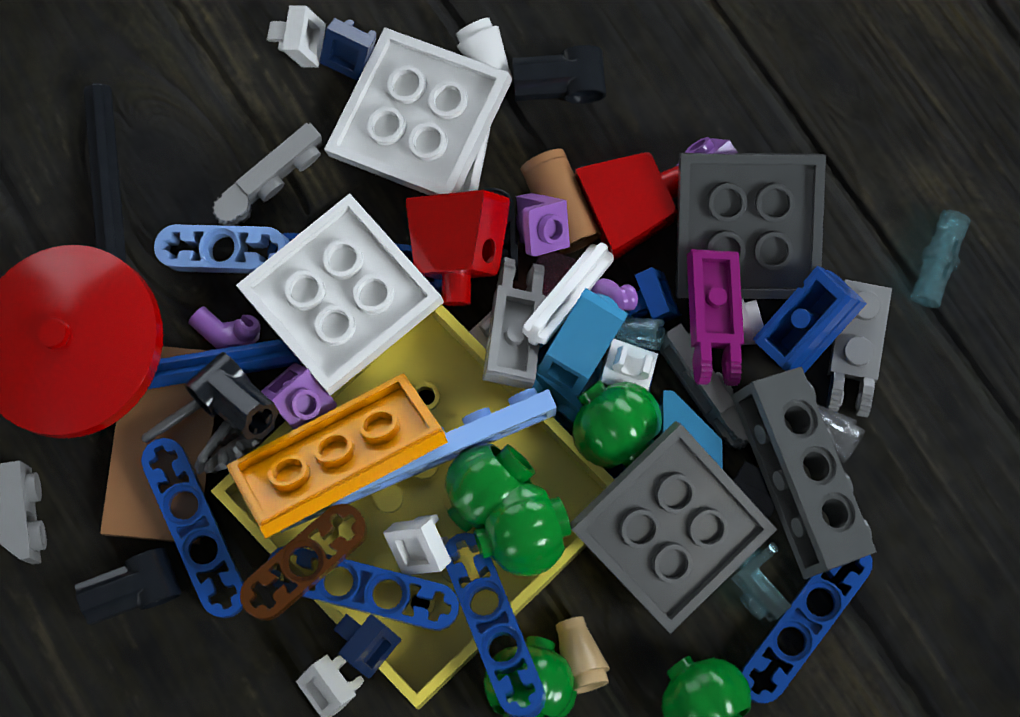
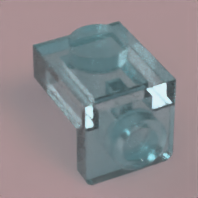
M774 542L769 544L764 550L759 547L739 566L741 570L731 578L743 591L744 594L740 597V600L748 611L758 620L765 616L770 623L777 620L792 607L758 569L779 550Z

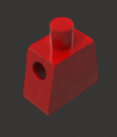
M644 152L583 166L575 170V177L602 234L599 240L608 245V251L614 255V260L628 253L674 222L677 209L672 198L678 196L679 165L660 173L651 153Z
M486 190L406 198L413 265L423 276L442 280L443 305H470L471 278L491 277L499 272L510 198Z

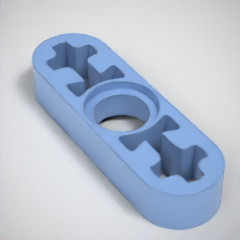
M175 224L167 226L160 231L154 243V251L161 263L175 271L250 274L263 264L266 259L256 252H248L247 244L253 248H267L270 240L271 243L278 247V252L290 241L272 227ZM224 237L232 238L234 252L231 257L222 262L215 261L212 253L215 243ZM180 240L190 246L199 247V254L193 250L179 251L177 257L170 252L171 246L179 245ZM275 253L269 254L268 259H269L271 256H273Z

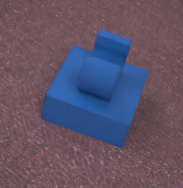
M651 267L635 275L640 288L639 291H636L638 304L635 309L626 311L628 317L633 315L634 319L650 313L652 319L666 323L681 316L663 272Z

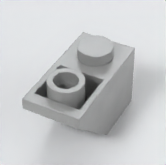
M21 461L0 463V545L22 561L29 564L41 563L40 550H45L47 546L44 523L42 520L37 521L35 502L41 501L42 498L39 475L37 472L32 473V468Z

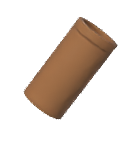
M563 149L543 152L521 166V172L531 193L567 201L570 247L557 250L559 255L580 250L601 237L600 229Z

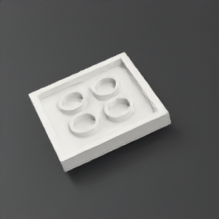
M384 27L324 150L329 157L427 195L457 193L460 191L509 89L512 78L509 72Z
M350 193L236 285L304 367L309 369L329 396L444 303L442 296Z

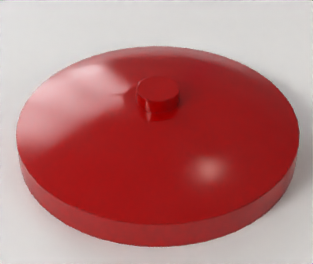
M63 245L39 251L25 258L0 278V414L4 418L38 435L52 438H75L93 434L109 427L125 416L140 401L152 383L161 359L163 322L157 300L151 288L137 271L118 257L101 249L82 245Z

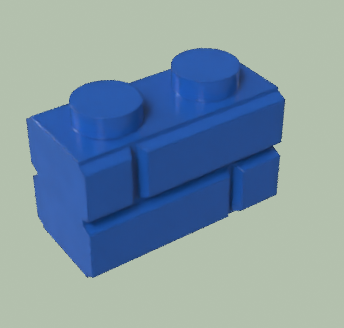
M819 266L803 281L804 287H798L753 338L755 343L785 371L802 366L805 373L867 304L834 272Z

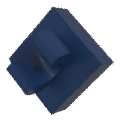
M334 18L326 28L319 63L358 81L374 49L376 31L370 30L366 33L355 28V22L352 20L342 22Z
M346 614L333 629L348 641L338 654L368 679L373 676L402 640L372 614L369 615L362 625Z

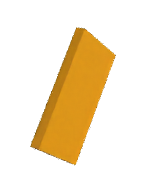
M403 373L227 464L226 467L266 539L448 443L443 429Z

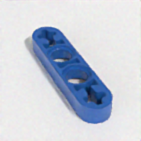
M156 439L144 449L141 459L142 467L197 595L205 610L213 616L219 618L234 617L243 609L240 591L244 582L187 453L179 443L172 439ZM165 449L170 455L177 453L178 459L172 462V468L176 477L179 480L186 474L189 477V482L174 484L164 493L160 486L168 485L170 481L161 468L153 469L152 465L159 460L157 452ZM189 492L196 496L198 509L191 518L178 519L171 511L172 500L179 493ZM206 536L211 537L217 543V556L208 564H197L191 558V545L196 539ZM224 563L227 564L229 571L219 573L220 578L227 588L236 587L237 594L231 597L232 606L227 609L220 603H211L210 597L217 594L213 580L209 577L202 583L199 577L200 574L216 571Z
M467 532L457 534L450 538L445 545L451 559L446 569L497 699L505 713L510 717H536L545 706V689L491 557L483 559L480 554L474 556L473 562L481 578L471 581L462 562L454 564V561L461 558L459 550L463 547H468L472 553L479 552L474 534ZM488 572H490V577H483ZM462 583H468L464 588L461 586ZM482 590H490L498 595V607L489 615L482 616L474 613L471 609V601L474 595ZM498 636H510L517 642V651L514 657L505 662L492 659L489 654L492 641ZM525 663L528 666L526 670H517ZM517 670L524 687L527 690L535 688L536 692L529 696L530 705L521 708L517 701L509 703L508 699L515 695V690L508 675L499 681L498 674L512 673Z
M283 547L277 548V549L270 555L269 559L272 558V557H273L277 552H279ZM300 548L292 554V556H297L296 563L304 569L314 571L313 561H319L317 553L313 550ZM327 554L328 559L333 557L332 555ZM344 559L335 567L345 568L352 574L353 586L347 594L342 596L329 594L324 585V577L315 585V591L309 590L302 596L437 631L449 628L459 615V602L456 594L450 587ZM277 567L272 571L273 574L280 578L273 584L277 589L283 584L287 586L289 593L297 588L298 585L291 581L290 583L283 582L284 575L277 570ZM385 580H392L398 583L402 589V598L399 604L390 609H383L377 606L373 599L375 587ZM410 586L421 587L416 596L428 601L433 600L436 593L443 594L444 603L451 606L449 615L440 614L438 621L429 620V611L417 606L413 607L414 616L403 615L410 603Z
M871 555L856 560L855 565L860 569L858 574L852 571L846 574L838 585L847 588L844 595L834 583L821 578L823 573L810 577L741 669L750 686L751 702L765 704L776 700L783 693L868 578L872 570ZM841 566L827 571L828 577H834ZM823 589L831 595L833 608L827 616H816L808 610L806 599L812 590ZM784 628H795L803 635L804 647L796 656H788L778 647L777 637ZM768 649L777 661L789 665L790 668L785 674L781 667H777L769 677V682L774 686L772 691L769 692L764 689L756 694L751 689L754 680L749 675L752 670L760 673L767 668L772 660L764 658L762 655Z

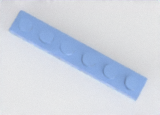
M530 388L511 396L508 399L510 406L491 413L490 408L486 407L462 418L463 426L445 433L448 443L279 532L282 533L315 519L334 505L350 504L453 460L463 450L472 446L490 444L555 416L557 406L549 389L537 394L535 388Z

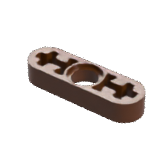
M337 504L327 509L243 583L240 591V600L247 613L260 620H271L285 612L363 543L367 533V526L362 514L351 505ZM338 516L344 521L351 517L354 518L356 522L352 525L351 529L355 535L348 541L340 536L329 544V547L337 552L330 559H328L324 549L316 541L310 539L318 531L323 540L328 538L335 530L331 522ZM300 548L314 550L319 559L315 572L306 577L295 575L290 568V558ZM280 565L285 577L298 585L297 588L289 593L287 586L283 584L272 595L277 602L272 608L269 609L263 604L255 608L252 603L257 598L254 588L259 584L269 588L280 578L273 574L272 571Z

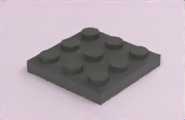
M679 153L675 296L677 298H689L687 254L691 249L738 252L741 298L788 299L798 287L803 288V281L817 266L822 267L826 155Z
M677 421L669 426L570 522L571 530L670 634L777 530L683 425Z

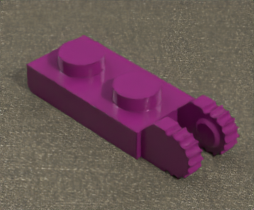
M691 249L687 254L691 347L695 348L692 358L695 383L698 385L709 384L713 372L712 348L724 349L721 360L724 384L726 386H738L742 374L741 346L744 344L739 253L735 251Z

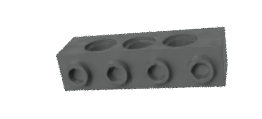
M802 366L753 381L731 395L803 579H808L876 553L877 551L872 541L871 528L862 517L853 494L852 481L843 470L835 450L833 434L824 423L816 403L815 390L807 380ZM784 418L790 423L792 432L787 428ZM803 464L808 468L811 479L806 475ZM822 511L827 515L829 525L824 521Z

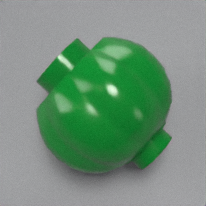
M598 380L577 397L582 406L579 408L573 421L572 436L574 445L587 461L604 469L610 470L621 463L627 468L654 442L653 438L662 428L661 410L658 402L646 388L636 383L625 381L612 385L609 384L605 387L602 381Z
M494 444L477 445L463 450L453 460L446 474L445 488L452 504L447 510L449 517L465 532H469L473 527L476 529L483 527V523H485L489 514L503 501L505 496L516 489L521 483L532 484L530 478L535 474L534 468L521 453L508 444L502 450Z
M521 483L516 489L505 496L503 501L489 514L485 523H483V527L473 530L479 553L483 559L492 557L504 571L528 577L546 572L556 564L564 552L563 537L571 535V526L566 509L559 497L549 499L545 489L537 485Z
M528 636L526 645L546 695L545 706L536 717H566L574 707L577 691H573L574 676L571 667L566 659L554 651L556 644L553 641L542 637ZM517 646L504 648L492 659L499 662L510 660L516 654ZM525 663L517 670H526L528 666ZM517 670L512 673L498 674L499 681L508 675L515 690V695L509 698L508 702L517 701L521 708L529 706V696L536 692L535 688L527 690L522 684ZM485 671L484 689L491 708L503 717H510L500 705L488 673Z
M687 656L672 666L666 673L671 681L662 696L661 709L663 717H744L751 710L752 699L748 680L735 665L725 660L710 658L694 662L690 656Z

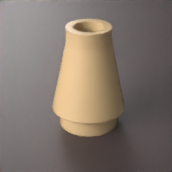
M573 617L556 624L560 655L567 660L574 676L573 691L581 694L608 684L609 680L606 672L610 670V667L590 634L584 617Z

